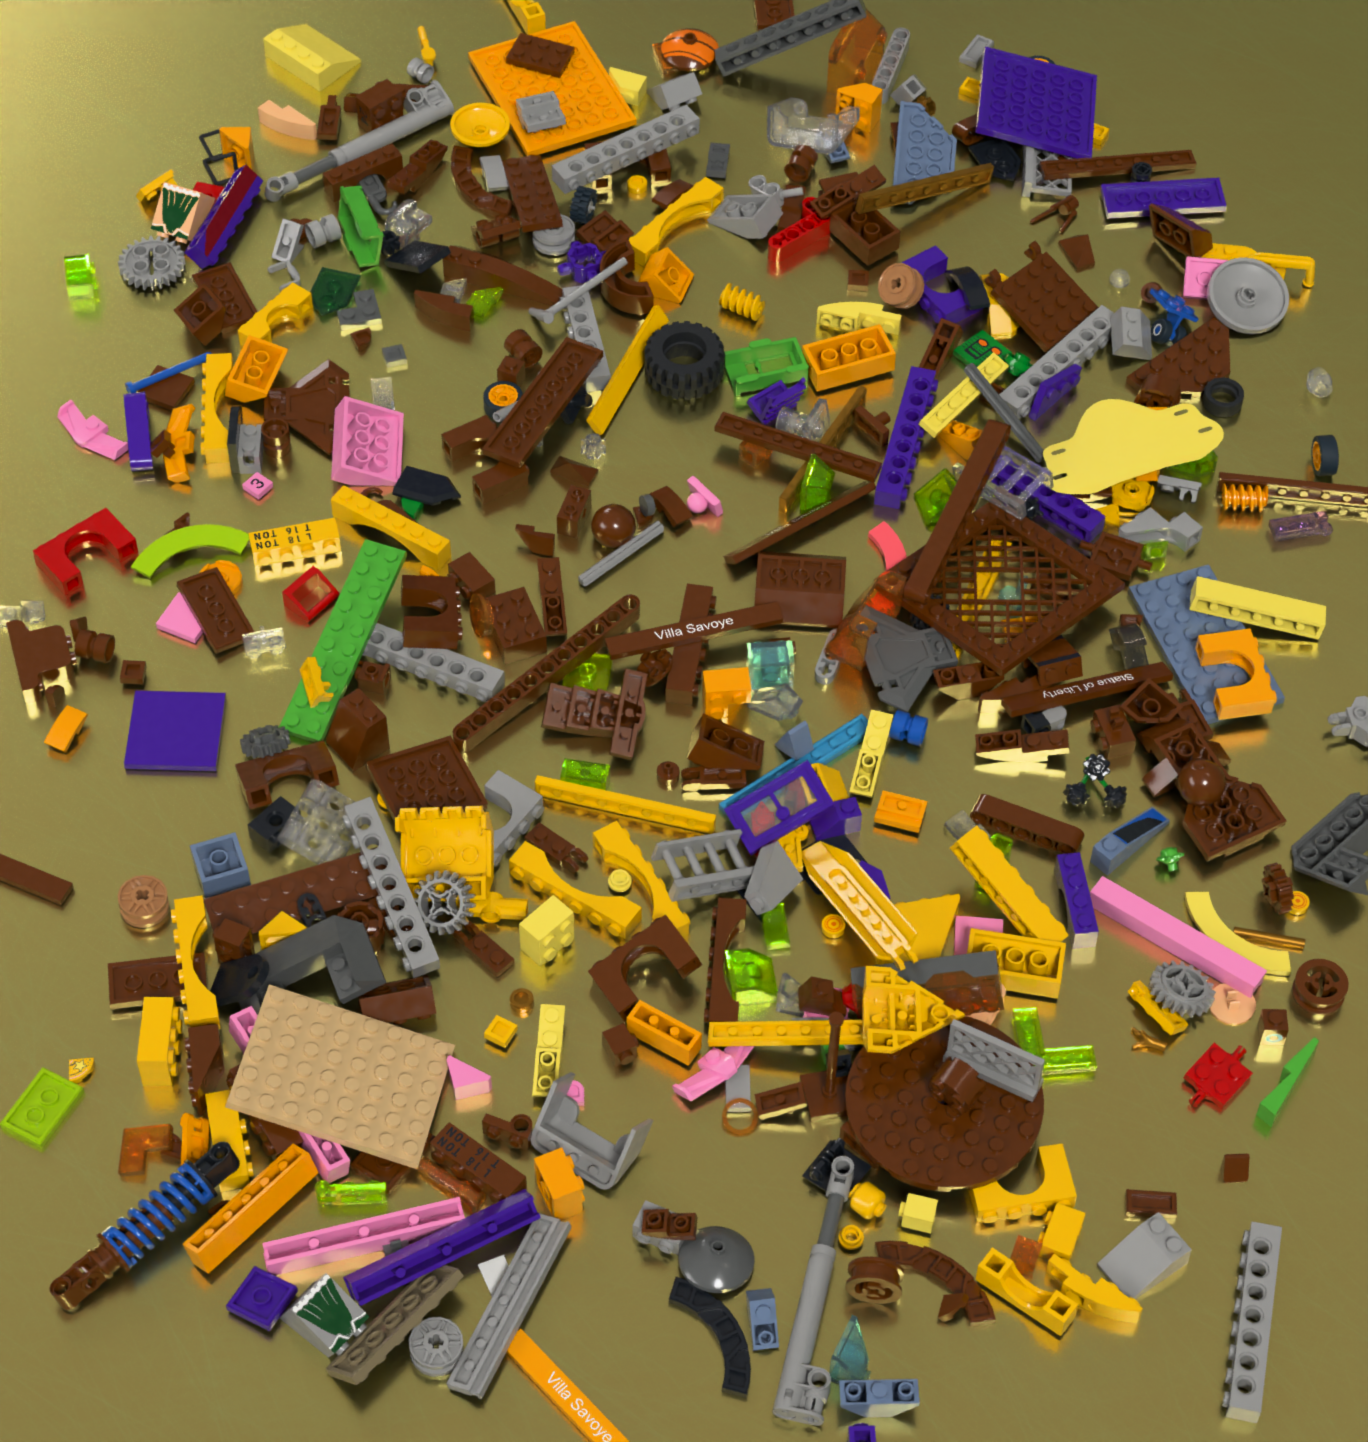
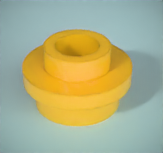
M847 1225L840 1230L838 1240L843 1248L855 1250L863 1244L864 1235L857 1226ZM852 1236L855 1240L849 1241L846 1238Z

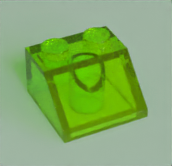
M750 948L725 951L724 967L728 990L734 1001H739V1006L779 1001L771 957Z

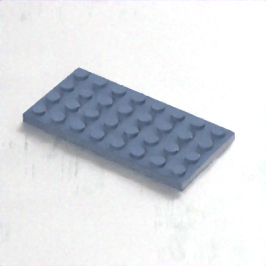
M1208 564L1130 586L1128 594L1139 614L1143 615L1144 623L1180 688L1186 689L1191 698L1195 700L1209 725L1222 721L1218 719L1213 704L1216 689L1243 685L1251 679L1243 668L1234 664L1200 665L1195 650L1198 635L1246 629L1242 622L1189 610L1191 589L1197 576L1218 581ZM1264 661L1265 672H1268L1270 675L1271 689L1276 692L1277 702L1274 705L1284 703L1285 696Z

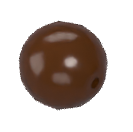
M613 503L602 506L596 511L591 522V528L598 543L604 547L615 549L633 538L636 531V522L630 510L622 505Z
M1199 758L1189 761L1180 770L1177 784L1181 796L1187 802L1203 807L1215 803L1223 795L1226 779L1223 770L1218 764L1209 759Z

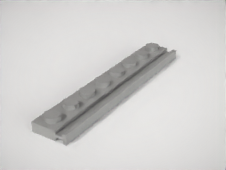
M539 1213L541 1218L531 1223L446 1383L449 1389L470 1396L475 1395L479 1399L483 1398L572 1228L570 1222H562L558 1218Z

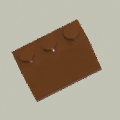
M1153 203L1149 205L1153 236L1188 257H1202L1213 248L1212 234L1209 230L1200 227L1194 221L1185 218L1179 212H1175L1169 207Z
M428 975L387 982L358 996L362 1015L386 1023L403 1024L410 1018L417 1017L418 1020L430 1018L431 1014H436L432 985Z

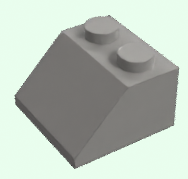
M694 72L676 77L646 90L661 110L669 108V111L679 108L682 102H686V104L697 101L696 97L702 95Z
M1121 306L1111 316L1113 355L1151 360L1150 320L1141 309Z

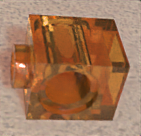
M1018 1235L1010 1259L1014 1261L1021 1275L1032 1279L1040 1258L1043 1243Z

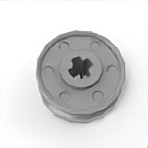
M560 214L563 227L533 231V245L535 248L547 255L567 253L571 248V243L575 241V225L569 217Z
M429 1317L413 1328L409 1337V1351L414 1367L422 1374L432 1377L444 1376L453 1372L464 1351L463 1335L459 1327L449 1319ZM434 1345H439V1348L434 1349Z

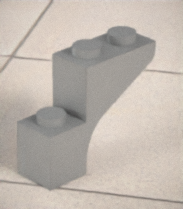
M1150 507L1144 512H1139L1130 522L1122 524L1118 530V536L1141 544L1169 542L1185 552L1200 541L1203 527L1185 512L1178 517H1173L1168 522Z

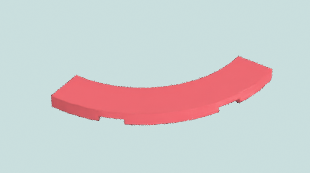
M885 521L868 532V537L876 544L882 556H884L886 571L907 558L898 535ZM879 590L865 606L867 605L889 615L897 606V602Z

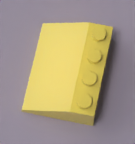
M307 24L278 28L263 38L266 57L319 92L361 62L360 58Z

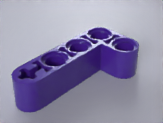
M146 393L123 394L131 471L153 470L152 454H150V417Z

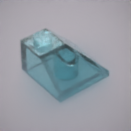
M854 1315L851 1316L831 1357L829 1374L831 1382L838 1385L839 1380H869L871 1371L868 1370L869 1358L858 1318Z

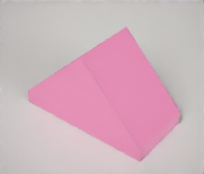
M450 1055L447 1057L448 1074L455 1100L491 1091L492 1081L490 1075Z

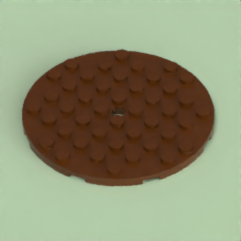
M968 1016L958 1020L1022 1049L1013 1039L992 1025ZM951 1024L892 1054L867 1052L865 1047H863L851 1066L845 1092V1105L850 1129L858 1145L874 1164H879L889 1171L892 1177L906 1184L922 1189L951 1192V1189L968 1188L972 1190L983 1187L1013 1171L1027 1153L1029 1154L1038 1138L1044 1114L1042 1086L1034 1101L1031 1102L985 1081L987 1085L986 1090L970 1110L964 1112L962 1116L957 1115L951 1110V1104H940L930 1094L932 1087L929 1080L944 1063L943 1056L947 1051Z

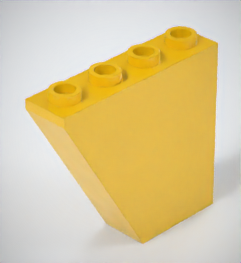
M945 894L936 898H922L918 901L894 904L918 932V936L911 947L918 960L943 957L959 910V894ZM905 952L898 955L903 962L910 961ZM876 958L878 965L893 963L892 960Z

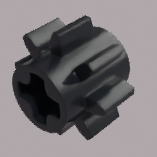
M390 230L382 231L381 253L386 256L393 255L395 250H400V236H396Z

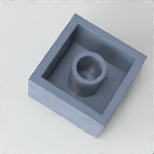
M235 832L190 845L192 860L205 898L251 885L248 867Z

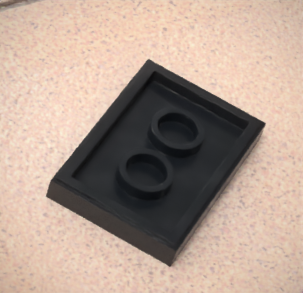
M414 240L385 259L384 262L390 268L421 274L451 252L448 246Z

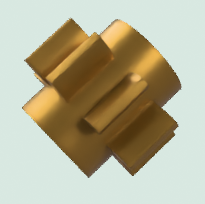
M925 95L917 97V101H914V103L922 104L930 116L935 115L936 105L931 100V97L926 98Z

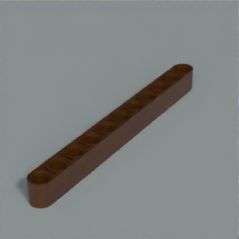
M992 419L987 421L905 586L904 599L925 605L928 603L1008 441L1011 432L1010 424Z
M632 594L623 596L457 724L452 732L453 741L459 752L464 753L472 750L548 691L550 683L557 684L606 646L605 638L618 636L633 625L640 617L639 598Z

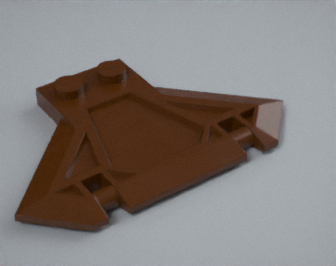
M328 359L291 387L271 388L267 397L264 398V422L270 418L284 419L289 426L325 453L331 455L333 453L334 431L329 430H334L335 408L345 396L349 397V385L343 384V382L349 381V373Z

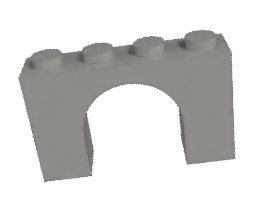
M500 770L484 785L485 799L501 807L511 816V819L504 827L494 830V866L500 863L503 854L514 847L519 836L525 834L534 819H538L544 811L542 795Z

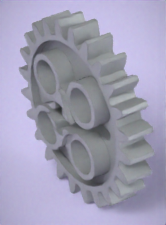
M152 236L149 237V240L142 237L141 242L134 240V245L127 244L128 249H122V255H119L120 261H118V266L123 280H128V285L134 283L135 288L142 285L143 290L148 286L151 287V290H154L155 286L162 289V284L170 286L169 281L176 282V276L181 277V271H185V257L180 245L176 246L175 241L169 243L168 238L162 241L160 236L156 240H153ZM150 251H153V275H151Z

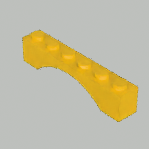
M507 0L526 34L546 29L545 13L538 2L533 0Z
M704 177L701 181L696 182L689 191L683 193L677 201L670 204L665 211L658 214L653 221L643 226L635 236L629 238L635 253V262L645 268L650 256L659 251L662 239L673 226L687 218L714 211L723 201L724 188Z
M232 353L206 354V363H202L203 376L206 375V378L202 379V389L205 391V394H202V407H205V410H201V418L205 426H201V438L204 439V442H201L200 447L201 455H205L206 464L230 463L227 448L228 430L222 425L216 412L218 403L226 390L227 379L234 366Z
M343 485L331 498L332 515L349 525H366L385 532L409 549L422 563L439 571L451 558L450 540Z
M615 821L593 832V847L603 861L627 871L645 888L653 907L652 922L666 914L683 938L689 936V925L691 923L688 915L680 911L677 901H671L666 891L665 883L661 878L656 877L651 863L644 860L639 846L632 843L625 827L622 828Z
M524 841L509 859V873L515 879L528 883L534 890L541 891L550 897L554 895L574 913H580L587 917L590 922L606 928L614 936H620L626 940L642 920V907L623 896H596L582 892L567 884L553 871L547 861L545 852L527 841Z
M203 895L174 899L175 909H171L172 923H177V929H173L175 944L179 943L180 949H175L177 964L182 963V969L178 970L180 984L185 986V989L180 990L182 1005L187 1004V1010L183 1011L185 1025L190 1024V1027L218 1024V1028L221 1029L216 996L201 983L193 967L196 947L201 936L208 928Z

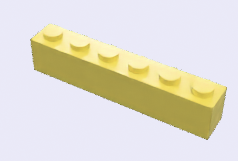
M1197 576L1191 589L1189 610L1317 640H1319L1326 625V606L1199 576Z

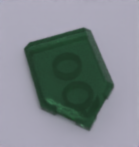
M322 267L310 291L313 305L320 316L347 307L361 275Z

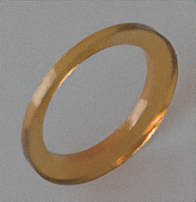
M737 1098L728 1102L724 1107L722 1121L731 1133L743 1135L755 1128L758 1121V1112L752 1102L747 1099ZM736 1103L747 1104L753 1111V1122L746 1129H735L727 1121V1111Z

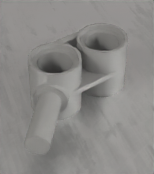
M762 175L753 176L749 180L752 195L774 194L780 207L784 204V198L804 195L803 187L783 190L782 188L780 189L778 183L771 182L767 184L766 178Z

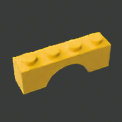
M292 282L239 328L240 345L244 346L248 335L272 343L270 327L282 319H301L313 308L312 294Z
M993 1247L978 1265L975 1280L1059 1336L1063 1335L1074 1320L1078 1308L1076 1302L1058 1290L1050 1292L1034 1286L1020 1274L1014 1261Z

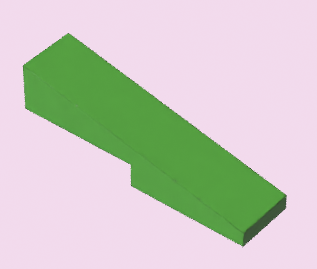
M1314 1037L1283 1067L1280 1076L1282 1082L1260 1102L1256 1115L1270 1127L1273 1126L1313 1058L1319 1043L1317 1038Z

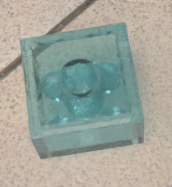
M780 640L776 642L747 643L746 667L749 670L751 692L793 689L795 661L792 641Z

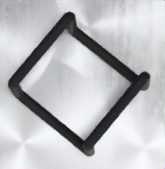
M219 129L199 136L209 158L203 160V164L212 181L217 186L227 183L230 178L217 181L207 162H215L232 156L234 171L238 169L235 152L224 155L222 152L213 156L204 140L206 137L220 133Z

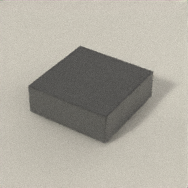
M402 344L382 348V355L387 368L407 364Z

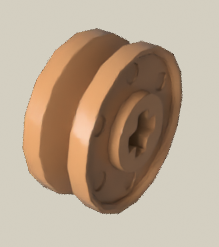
M895 263L887 267L882 273L878 283L879 295L884 302L893 307L908 309L920 300L924 292L923 276L918 270L909 265Z
M149 875L134 876L125 881L120 887L117 895L120 914L126 923L139 928L153 927L167 916L169 910L167 888L158 878Z

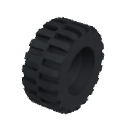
M677 321L673 322L672 325L666 324L662 326L661 330L657 329L648 338L647 345L645 346V375L649 384L657 392L661 391L662 395L666 397L672 396L676 400H679V398L691 400L693 397L697 399L701 398L703 394H709L713 391V388L715 389L720 384L724 374V346L720 337L715 332L712 333V330L707 326L704 328L702 324L697 322L692 324L690 321H684V323ZM688 356L699 361L689 365H681L670 360L676 357Z

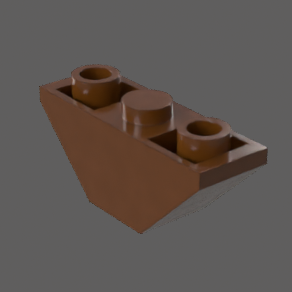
M982 662L933 670L938 690L957 700L980 697L984 692L992 689L1004 680V675L1000 676Z

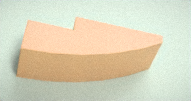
M268 100L258 107L259 122L268 128L292 137L309 140L317 139L316 123L291 106L287 105L282 109Z

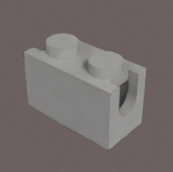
M240 424L237 456L240 474H255L256 472L262 474L264 450L261 433L262 424H256V427L254 425L246 426V424ZM246 456H248L249 460H254V463H246Z

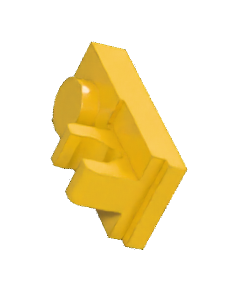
M172 169L139 190L136 197L140 203L146 199L150 201L158 195L157 191H162L164 182L177 185L173 179L174 172Z
M307 657L299 670L310 707L315 708L319 702L331 701L334 694L325 692L331 684L330 682H322V672L316 657Z

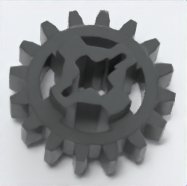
M278 725L258 727L257 729L250 730L249 734H244L243 739H240L242 753L246 754V757L252 755L253 758H264L267 755L274 756L275 753H281V749H287L288 745L291 744L288 729L285 730L284 726L278 728Z

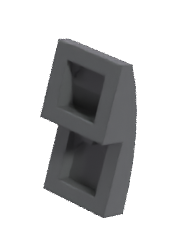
M710 143L706 168L707 177L726 178L730 144Z

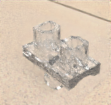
M263 625L259 626L260 631L242 634L246 656L249 655L251 659L259 658L265 652H270L273 655L281 654L283 649H286L282 627L265 630Z

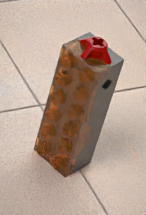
M996 950L921 959L914 964L911 961H905V969L902 971L894 963L873 965L891 967L898 972V976L908 982H915L942 999L946 1006L954 1011L956 1009L960 1010L965 1016L974 1013H992L1004 1010L1001 976ZM865 967L851 968L852 982L842 988L843 1004L856 1012L858 1020H862Z

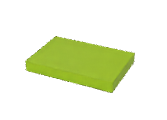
M42 1067L0 1122V1127L42 1149L82 1096L84 1088Z

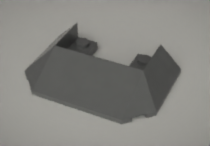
M1360 792L1350 794L1291 846L1294 869L1296 871L1347 891L1368 895L1365 882L1368 879V856L1363 855L1368 850V794L1360 795Z
M333 915L256 953L269 963V973L261 988L250 998L239 1001L242 1010L252 1006L258 1015L269 984L286 990V986L326 966L342 1004L387 982L364 924Z

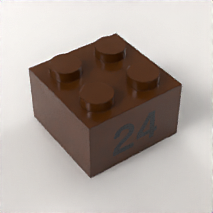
M385 79L357 95L358 126L368 133L403 116L402 91L388 79Z

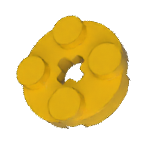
M1136 477L1111 486L1112 503L1116 506L1141 512L1152 502L1154 487L1153 485L1151 487L1148 481H1136Z

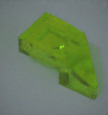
M501 287L475 291L466 304L473 305L474 315L483 319L492 304L496 305L504 290Z

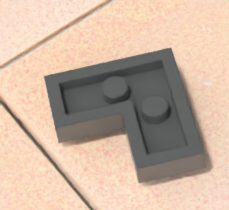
M374 289L353 292L356 307L337 310L341 331L382 324Z

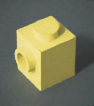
M908 1193L907 1201H901L898 1216L903 1217L901 1227L931 1234L938 1200Z

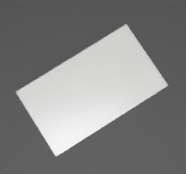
M504 1255L478 1264L492 1297L509 1267Z

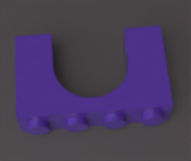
M935 245L901 263L918 270L923 276L924 292L918 301L921 308L926 310L936 323H939L941 318L957 323L984 308L970 310L964 302V293L961 289L951 293H940L933 291L925 284L947 270L948 257Z

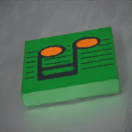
M981 330L955 348L953 355L966 366L974 363L978 367L993 352L1004 362H1006L1004 360L1006 355L1012 352L987 332Z

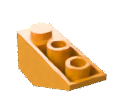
M953 420L938 436L963 459L968 460L983 430Z

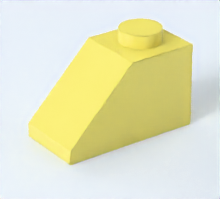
M610 67L609 76L626 103L639 106L647 90V77Z

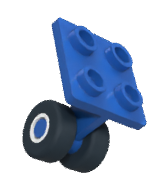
M1151 288L1150 293L1168 311L1167 320L1160 318L1153 323L1151 327V340L1158 344H1164L1170 340L1174 345L1187 335L1186 329L1179 325L1182 319L1186 318L1197 323L1199 318L1194 314L1195 310L1185 305L1186 301L1180 296L1175 295L1172 297L1163 289L1157 291Z

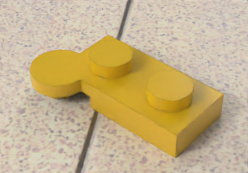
M806 825L800 826L777 840L798 872H803L801 841L808 837L809 830Z

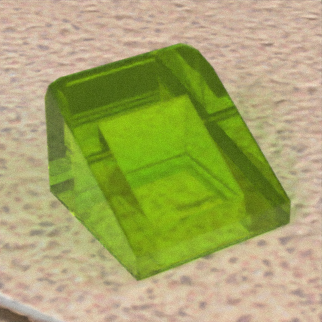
M1168 541L1146 543L1142 551L1144 559L1166 557Z

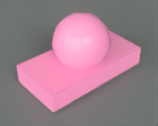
M695 476L690 477L687 480L690 492L692 493L687 499L689 510L693 513H701L708 508L716 517H719L723 513L720 500Z

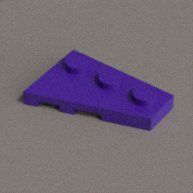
M1074 364L1041 382L1028 417L1036 421L1069 390L1075 387L1080 381L1081 377L1079 375L1082 367Z

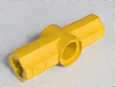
M489 892L487 900L470 901V903L476 904V907L469 908L474 913L473 917H480L488 923H496L501 919L524 920L528 916V899L504 898L500 893ZM456 901L458 908L460 907V901Z

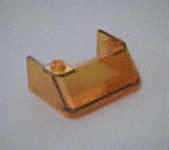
M867 8V17L842 27L831 45L827 77V93L837 96L838 88L859 84L860 80L865 78L866 69L864 68V63L869 54L873 52L883 55L884 43L888 33L885 32V27Z

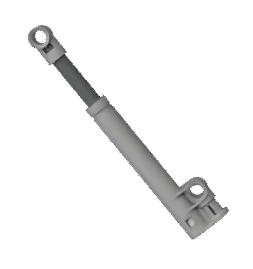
M432 80L430 85L425 88L420 87L408 90L404 100V108L407 114L329 151L328 156L293 173L289 171L279 177H270L264 190L265 197L272 202L278 201L282 195L297 189L299 184L317 175L394 143L453 114L454 106L437 80ZM271 187L277 188L278 191L272 190Z
M847 1156L836 1157L832 1162V1170L826 1191L828 1200L817 1244L811 1248L772 1410L773 1414L779 1418L814 1426L824 1423V1417L821 1414L831 1389V1376L829 1372L824 1368L811 1366L810 1363L836 1257V1250L833 1246L843 1204L848 1200L851 1184L854 1180V1163ZM842 1169L847 1170L848 1172L845 1174H841L837 1171ZM815 1381H822L825 1385L817 1387L813 1383Z

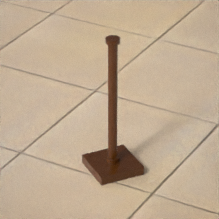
M832 1012L829 1015L831 1028L827 1070L800 1075L799 1080L803 1083L807 1110L811 1122L847 1116L845 1092L848 1075L836 1077V1071L844 1069V1067L837 1068L840 1030L844 1023V1016L840 1012Z

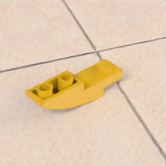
M1056 1254L1048 1260L1046 1273L1062 1284L1061 1293L1076 1302L1079 1307L1112 1320L1137 1323L1140 1320L1143 1308L1137 1300L1123 1294L1114 1283L1107 1282L1101 1277L1094 1284L1088 1275L1078 1272L1067 1259L1060 1258Z

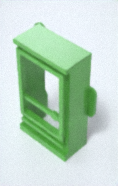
M340 186L341 197L337 218L344 232L343 241L349 252L352 250L359 267L379 265L383 232L378 228V223L363 193L362 186Z
M796 337L773 342L768 338L751 341L749 347L724 352V368L735 396L741 395L743 392L768 388L780 380L784 384L797 382L803 377L808 381L809 365L805 360ZM789 356L792 366L780 370L762 372L760 362ZM755 364L759 374H748L745 365Z

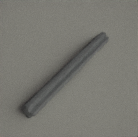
M974 363L968 364L964 369L967 376L1004 422L1011 425L1012 432L1038 463L1044 461L1043 448Z

